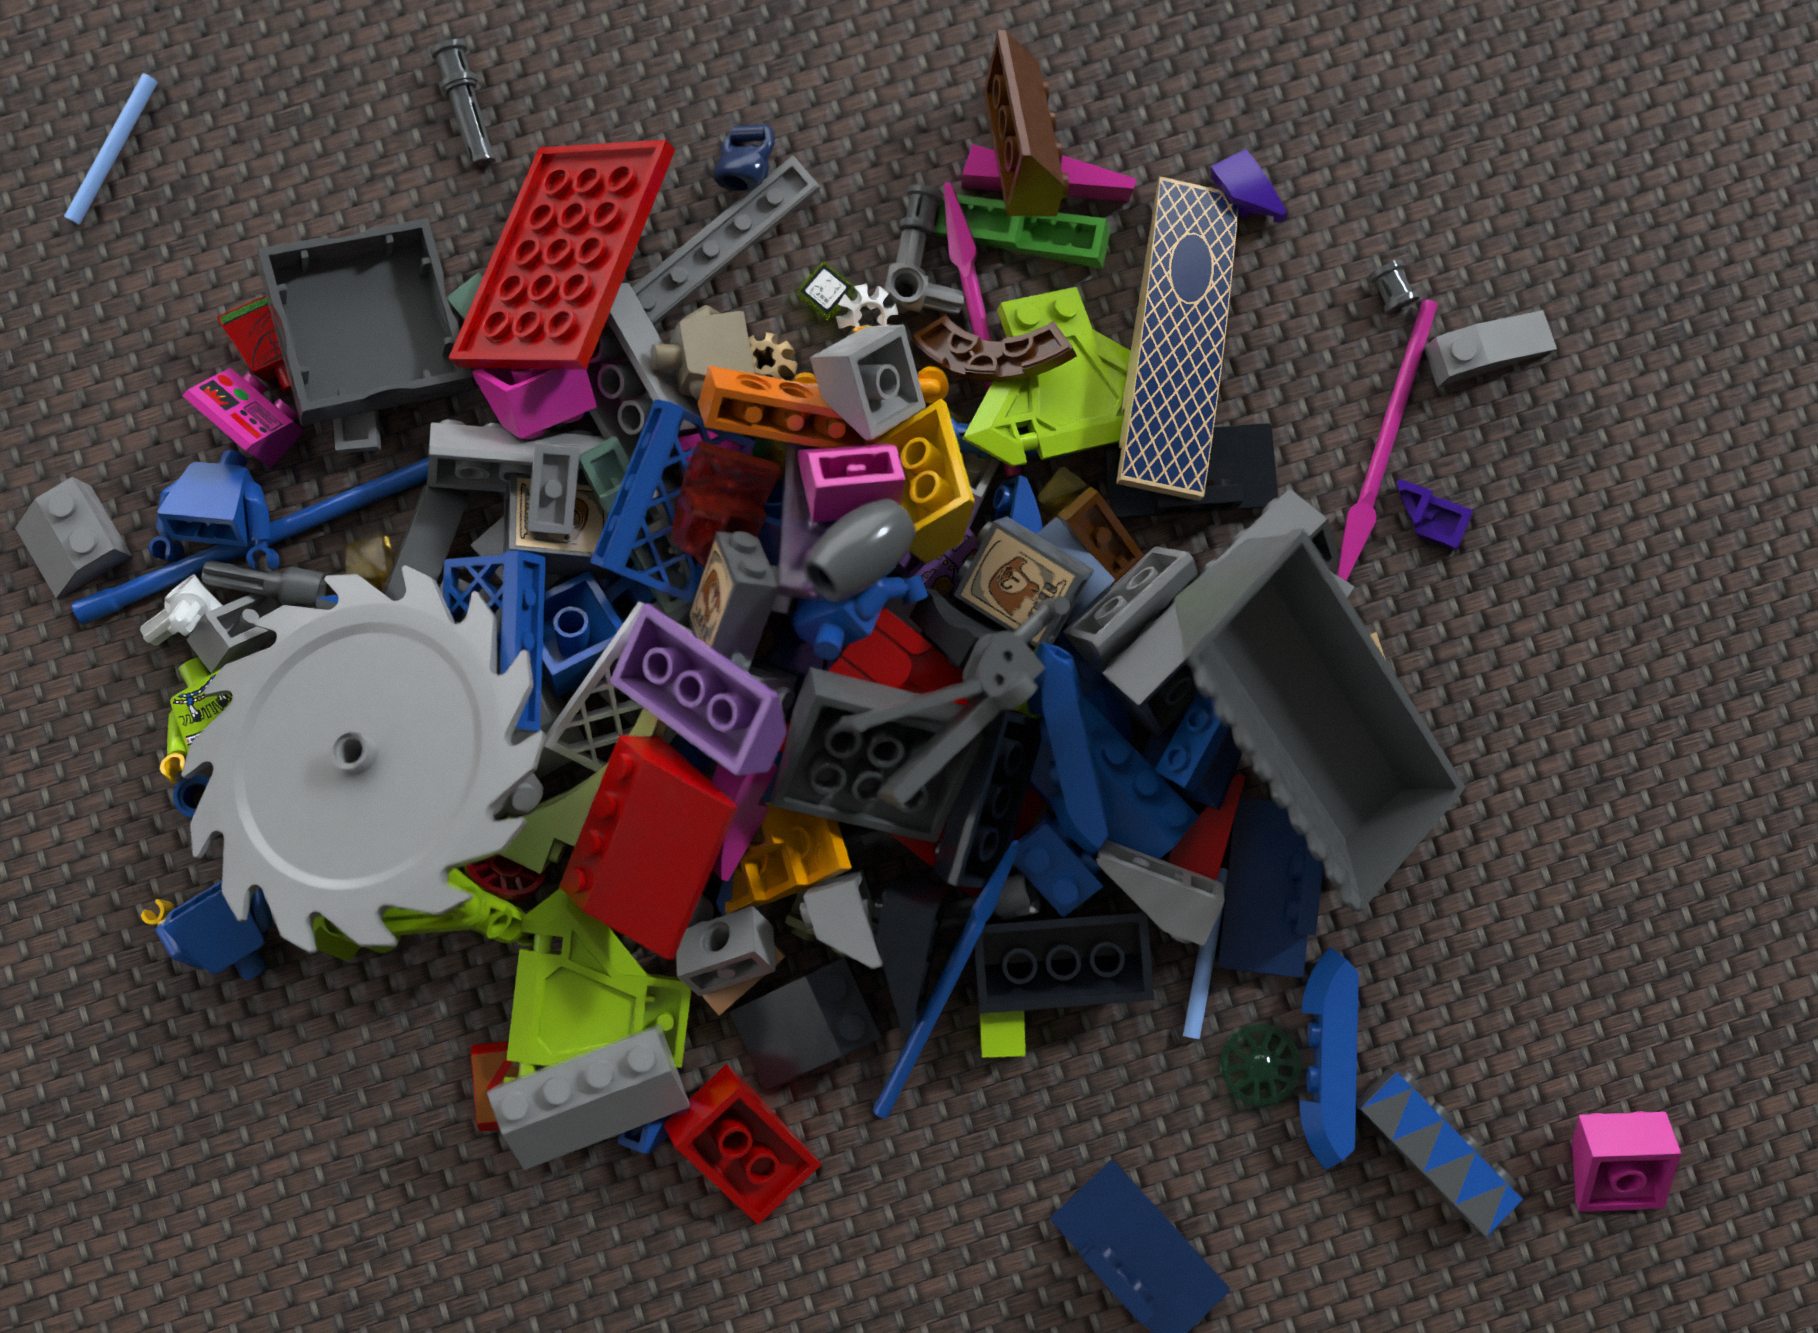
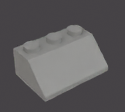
M1155 546L1062 633L1094 671L1103 673L1107 669L1111 658L1119 651L1126 650L1138 638L1145 624L1151 620H1156L1169 608L1171 600L1179 591L1186 589L1199 578L1193 557L1186 551Z

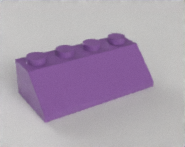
M643 604L609 682L735 775L768 772L787 733L779 696L649 604Z

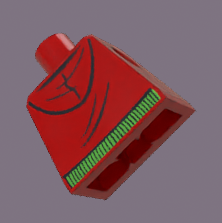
M266 295L217 316L219 323L251 371L263 381L277 377L283 393H292Z

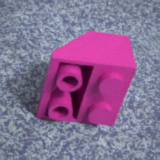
M877 443L797 450V459L812 522L840 520L860 506L884 498L891 499L901 505L905 477L895 445Z

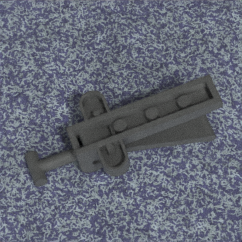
M1066 597L1039 601L1036 611L1014 632L1004 631L997 634H986L979 638L964 669L962 683L862 714L841 718L839 727L842 731L857 732L864 731L867 727L965 697L969 702L888 779V783L877 792L887 805L902 806L1001 710H1010L1019 706L1035 692L1037 685L1033 680L1045 667L1026 644L1057 615H1062L1069 611L1070 602Z

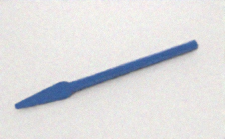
M1018 841L1012 842L975 902L970 913L971 917L967 921L873 1108V1112L877 1116L885 1119L888 1118L986 921L995 910L1019 849L1020 843Z

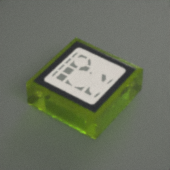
M823 261L798 289L797 296L827 321H830L842 307L838 303L845 294L850 298L855 292L854 285Z

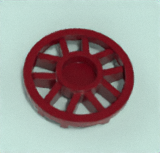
M499 854L473 862L475 867H473L472 863L464 865L466 877L485 892L504 901H507V899H517L519 903L524 902L525 897L531 896L541 889L546 876V869L540 874Z

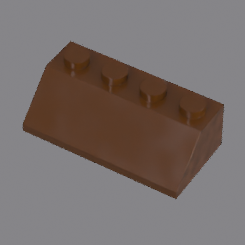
M997 30L983 94L1007 216H1057L1061 199H1066L1068 196L1069 178L1068 174L1061 170L1062 145L1060 141H1055V112L1048 108L1049 84L1047 80L1042 79L1039 62L1006 30Z

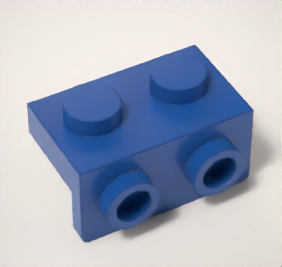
M1049 810L1040 815V823L1017 840L1020 846L1013 863L1062 917H1065L1103 887V871L1097 864V854L1090 855L1067 834L1058 818H1055Z

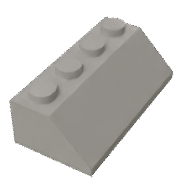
M444 420L440 423H431L427 487L505 492L510 474L531 476L534 441L579 445V454L604 442V437L594 436L593 433L585 430H575L567 434L551 432V430L546 428V432L539 437L520 439L498 423H489L483 427L467 426L458 420ZM578 464L577 481L588 482Z
M661 1024L499 1084L487 1092L501 1133L524 1170L690 1107Z

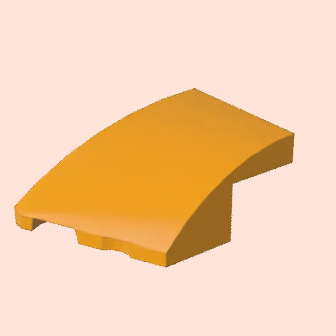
M765 802L770 809L733 872L732 900L725 903L726 914L774 902L851 869L838 821L774 807L771 805V802Z

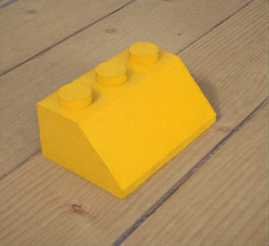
M940 399L884 433L877 440V443L895 445L905 477L901 506L911 517L916 529V535L908 551L926 564L963 542L975 504L946 402Z

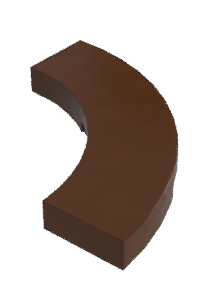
M945 314L911 336L921 353L942 370L958 377L983 382L1013 381L1032 377L1050 371L1077 357L1073 347L1054 321L1035 331L1014 337H1006L1002 342L981 340L978 335L964 331L955 325Z

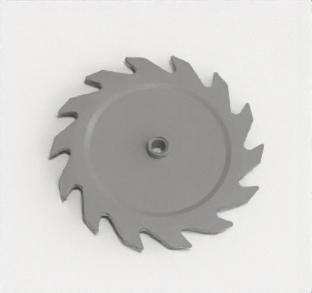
M406 565L402 567L406 593L398 601L391 600L358 574L326 576L324 580L338 595L339 600L334 608L324 610L283 605L255 620L254 625L276 632L277 640L270 648L225 664L203 692L208 697L232 693V702L192 741L181 776L188 779L207 766L213 765V774L190 822L193 857L201 859L215 838L223 834L222 894L239 921L247 919L253 893L261 887L281 936L309 953L316 951L312 923L320 914L361 946H396L397 940L382 922L383 914L387 909L394 907L443 915L472 900V894L455 889L447 884L448 874L455 868L503 852L526 824L523 818L494 821L493 814L497 806L536 770L546 738V734L539 731L520 744L511 745V736L533 688L529 652L522 650L504 674L497 675V618L477 591L472 592L465 620L455 624L436 581ZM363 750L361 757L357 761L359 753Z

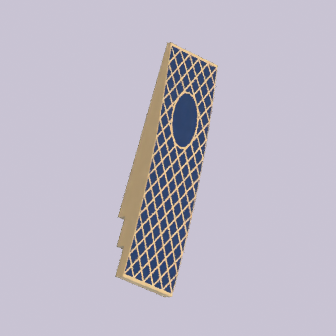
M1159 177L1121 409L1124 417L1119 448H1122L1116 484L1200 501L1204 497L1222 369L1238 218V205H1233L1221 190L1165 177Z

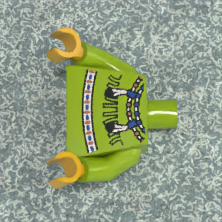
M199 657L185 662L178 668L188 688L170 699L172 711L168 716L167 756L160 764V771L172 785L176 783V774L184 769L192 741L231 704L233 698L232 693L210 697L204 695L203 691L220 670L210 674Z

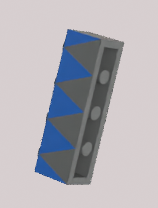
M1387 1069L1356 1100V1110L1475 1231L1487 1237L1523 1200L1513 1190L1517 1182L1502 1167L1497 1165L1493 1169L1482 1158L1486 1151L1474 1138L1467 1133L1461 1137L1450 1126L1455 1121L1454 1118L1440 1104L1435 1102L1431 1106L1420 1095L1424 1088L1412 1075L1405 1070L1399 1074L1394 1070Z

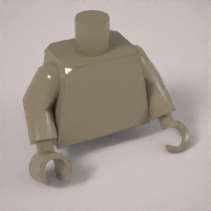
M704 305L685 316L677 323L670 339V344H652L650 351L652 369L674 370L677 390L682 395L693 396L697 400L700 398L708 365L755 374L744 311L720 313L712 307Z

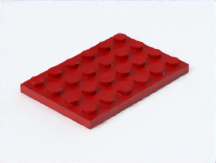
M665 139L539 147L448 359L458 368L587 369L675 152V149Z

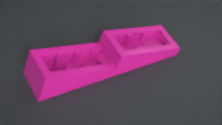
M972 144L962 173L961 188L1002 191L994 150ZM1062 155L1061 170L1066 172L1069 178L1067 197L1130 202L1136 178Z

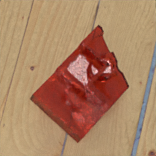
M698 441L687 466L677 501L671 534L673 542L684 552L696 557L697 563L704 568L716 532L732 534L734 532H745L757 537L767 518L763 507L781 474L778 463Z

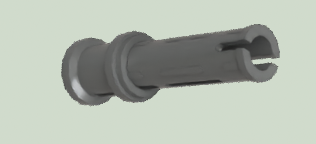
M462 39L445 40L437 43L430 49L431 57L437 60L443 79L440 82L441 90L450 97L462 140L465 144L470 167L474 169L484 168L492 165V162H496V158L490 145L486 126L476 98L475 89L478 80L476 74L470 72L465 55L468 47Z

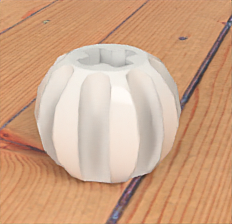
M867 283L854 286L858 295L856 300L851 301L844 294L838 303L840 306L848 307L849 310L844 316H836L839 329L850 325L853 328L859 326H891L892 324L887 323L888 317L899 315L896 303L883 306V301L889 292L879 285L876 287L875 293L869 297L867 294ZM863 306H867L870 310L877 309L872 314L875 321L870 325L865 321L858 323V320L862 317L860 309ZM853 328L847 337L853 334Z

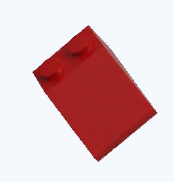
M728 1064L723 1066L688 1099L690 1107L675 1112L663 1123L674 1147L758 1225L822 1165L765 1101Z

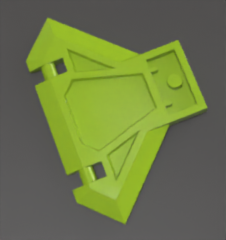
M1077 287L1001 302L997 313L1006 337L1023 335L1054 321L1073 347L1077 357L1059 367L1032 377L1013 381H993L962 439L1011 467L1025 465L1027 463L1025 451L1036 449L1041 460H1046L1119 443L1124 417L1121 409L1131 351L1092 329ZM1027 426L1029 433L1019 435L1017 428Z
M561 888L523 916L522 932L533 933L535 936L533 949L520 948L506 1059L519 1062L518 1077L536 1071L537 1065L549 1066L658 1024H661L676 1067L682 1068L691 989L678 977L647 974L609 926L583 912ZM552 936L563 937L561 952L551 951ZM505 1077L504 1083L518 1077Z

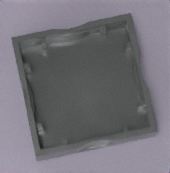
M428 218L370 228L348 237L314 238L258 249V269L301 426L468 392L473 377L471 369L458 368L448 359L460 330L446 299L443 280L444 273Z

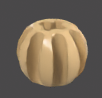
M765 332L766 337L762 341H756L754 335L749 337L755 374L783 379L785 376L795 377L798 363L788 360L795 354L788 341L777 345L778 335ZM772 358L773 367L765 365L762 369L759 368L758 362L760 360L768 362Z

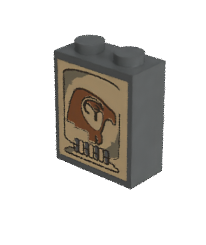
M510 474L504 494L503 555L504 551L520 550L544 556L545 574L576 577L590 570L595 579L606 580L609 570L590 563L607 516L589 483L577 481L572 535L535 532L527 530L531 476Z
M1008 516L995 520L993 523L989 521L977 537L976 544L980 547L973 560L969 558L957 574L956 581L960 584L954 596L1011 632L1020 627L1036 611L1039 601L1066 597L1070 602L1069 611L1065 614L1057 615L1029 641L1030 644L1037 648L1041 642L1053 644L1093 574L1094 569Z
M716 532L688 615L693 635L747 674L779 588L758 537L745 532H734L733 534Z

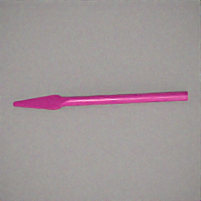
M946 182L944 184L949 257L951 262L957 265L973 334L978 335L981 340L992 341L974 265L978 255L977 246L953 185L950 182ZM984 382L986 393L992 382ZM1002 462L1006 478L1022 475L1020 466L1011 467Z
M1422 300L1358 502L1349 508L1347 512L1337 576L1347 581L1376 523V512L1373 507L1438 306L1436 302L1431 300Z

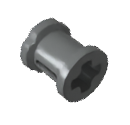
M914 184L908 186L907 196L910 199L906 217L900 221L899 228L902 231L905 229L920 230V232L926 235V238L935 236L936 227L933 225L937 206L943 202L944 194L940 190L926 185Z
M1401 259L1381 266L1368 276L1370 283L1376 284L1385 302L1383 310L1387 315L1408 307L1420 298L1418 291H1412L1402 269L1405 265Z

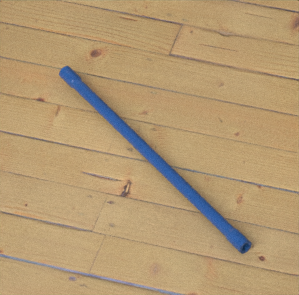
M585 412L582 418L591 415L590 412ZM553 425V426H551V427H549V428H547V429L550 430V429H558V428H557L555 425ZM429 457L270 522L271 538L267 539V545L271 546L427 481ZM250 540L247 547L217 544L114 588L103 589L72 602L73 612L80 624L86 625L115 613L128 604L177 585L191 575H201L203 566L208 561L230 563L246 556L248 551L254 546V540Z

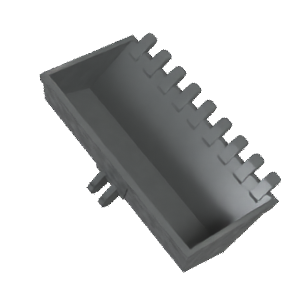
M1304 528L1290 530L1285 535L1246 539L1174 598L1183 643V654L1195 673L1199 690L1205 698L1212 697L1216 713L1223 725L1227 726L1230 724L1232 726L1238 747L1243 754L1248 752L1251 754L1256 773L1262 781L1268 779L1275 801L1281 809L1287 807L1294 829L1299 835L1303 833L1306 835L1310 852L1316 861L1323 860L1326 874L1333 886H1341L1344 901L1352 913L1355 911L1360 912L1460 796L1465 785Z

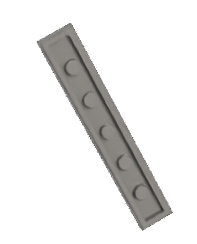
M793 155L770 173L761 185L747 192L632 287L654 327L820 190L819 184Z

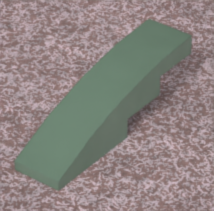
M611 437L579 454L578 461L607 517L630 463L617 437ZM656 505L648 508L644 519L650 533L670 525L667 518L660 515ZM639 530L636 540L644 537L641 530ZM673 531L653 539L661 561L683 553ZM646 543L631 550L629 556L638 571L645 570L654 565ZM686 559L664 568L670 585L683 590L686 581H689L691 576ZM657 572L648 575L651 578L661 581ZM648 586L665 614H669L688 603Z

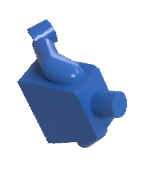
M225 450L218 464L193 462L188 465L178 480L161 492L156 529L160 531V536L154 537L149 543V552L153 557L159 559L165 557L167 561L171 562L179 561L183 556L184 549L178 540L246 547L250 540H254V546L247 553V563L253 569H260V556L266 553L268 568L275 570L278 567L279 555L273 549L268 548L267 539L271 538L268 506L262 487L254 482L249 470L245 468L247 460L244 455L234 450Z
M915 575L908 579L884 577L860 594L832 602L821 596L809 580L806 579L800 583L797 609L791 614L790 623L798 637L803 642L812 645L814 653L824 660H833L839 656L841 647L862 640L871 634L881 609L887 600L902 599L903 604L906 605L928 597L921 575Z

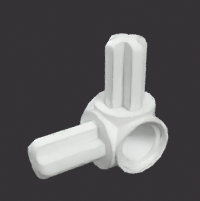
M194 574L182 581L165 597V609L144 623L140 631L147 643L156 646L177 632H180L183 636L189 635L204 613L223 605Z

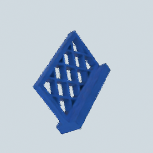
M655 399L590 563L691 603L699 585L716 532L721 530L756 441L738 433L707 428L702 417L685 410L684 407L671 401ZM683 420L696 425L702 440L701 444L685 451L682 450L677 437ZM707 431L718 435V437L710 440ZM726 440L740 445L734 463L721 468L713 446ZM673 448L675 455L669 457L671 450ZM705 450L713 472L694 480L686 458ZM678 462L686 484L666 492L661 475L666 466ZM729 473V476L726 481L724 475ZM716 478L721 490V496L718 503L704 508L697 486ZM657 489L659 496L653 498L655 490ZM689 490L697 512L677 521L669 499ZM662 502L670 525L650 533L644 517L648 508ZM713 513V516H712V518H711V521H709V518H708L707 515ZM700 519L705 536L701 544L688 549L680 527ZM641 530L644 537L636 540L638 532ZM673 531L683 553L661 561L653 539ZM646 543L654 565L639 572L625 567L631 550ZM697 554L695 561L693 562L691 556ZM686 559L691 576L689 581H686L683 590L670 585L664 568ZM657 572L661 581L651 578L648 575Z
M514 550L504 551V555L444 559L443 598L455 624H457V619L464 610L466 613L468 612L472 592L477 591L479 593L482 588L492 598L487 605L493 614L499 608L502 610V629L497 634V652L501 655L499 675L504 674L522 650L529 652L533 688L514 731H540L545 557ZM499 566H504L503 586L497 591L489 579ZM459 569H468L475 578L464 593L458 588Z

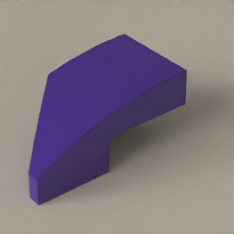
M1247 149L1211 166L1210 178L1233 205H1238V216L1249 218L1251 213L1273 216V222L1283 223L1286 221L1287 212L1278 194Z
M1399 479L1397 489L1416 535L1457 552L1473 515V510L1433 496V490Z

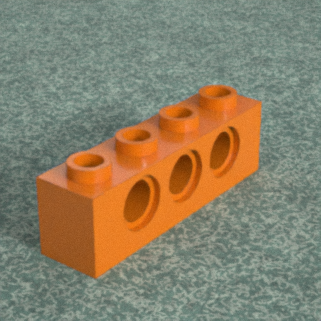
M708 365L698 402L704 425L707 428L818 448L877 443L879 436L872 440H865L824 402L818 386Z

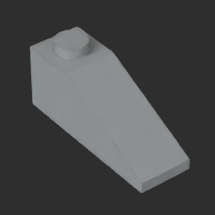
M1542 310L1478 323L1436 336L1424 348V352L1436 386L1439 388L1553 352L1557 347Z
M1106 839L1098 850L1097 864L1164 932L1169 933L1172 938L1186 944L1194 942L1205 946L1224 904V883Z

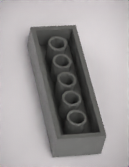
M1289 488L1280 498L1270 501L1264 508L1262 516L1250 528L1241 530L1234 537L1231 546L1218 559L1208 562L1201 571L1200 576L1246 539L1285 535L1293 529L1304 528L1328 568L1339 558L1328 518ZM1183 590L1173 597L1169 608L1156 620H1151L1144 625L1138 638L1126 650L1119 651L1111 658L1107 669L1103 672L1121 706L1157 738L1190 706L1199 689L1195 673L1183 654V643L1174 599Z

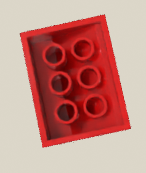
M619 736L559 887L583 912L666 959H674L738 806L661 736Z

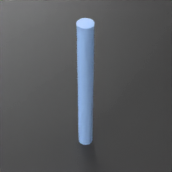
M142 74L65 213L64 218L77 225H80L158 83L152 77L146 74Z
M1220 868L1217 881L1224 883L1225 900L1228 869ZM1223 907L1205 946L1199 945L1183 1032L1185 1037L1200 1039Z

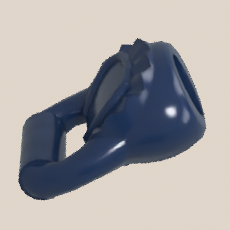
M770 125L734 126L729 131L723 141L720 159L717 161L713 173V179L716 184L733 191H748L762 184L763 180L768 177V157L775 144V132ZM763 141L759 147L750 144L741 147L734 146L735 143Z

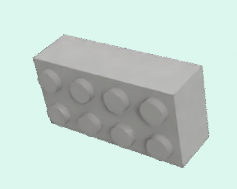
M621 283L588 364L587 373L597 408L589 410L605 440L611 437L618 438L630 462L655 399L671 401L684 407L685 410L702 416L696 399L693 396L682 395L677 390L674 370L652 369L650 362L652 344L664 343L630 284ZM683 420L677 437L699 434L696 425ZM673 448L671 450L669 457L675 455Z

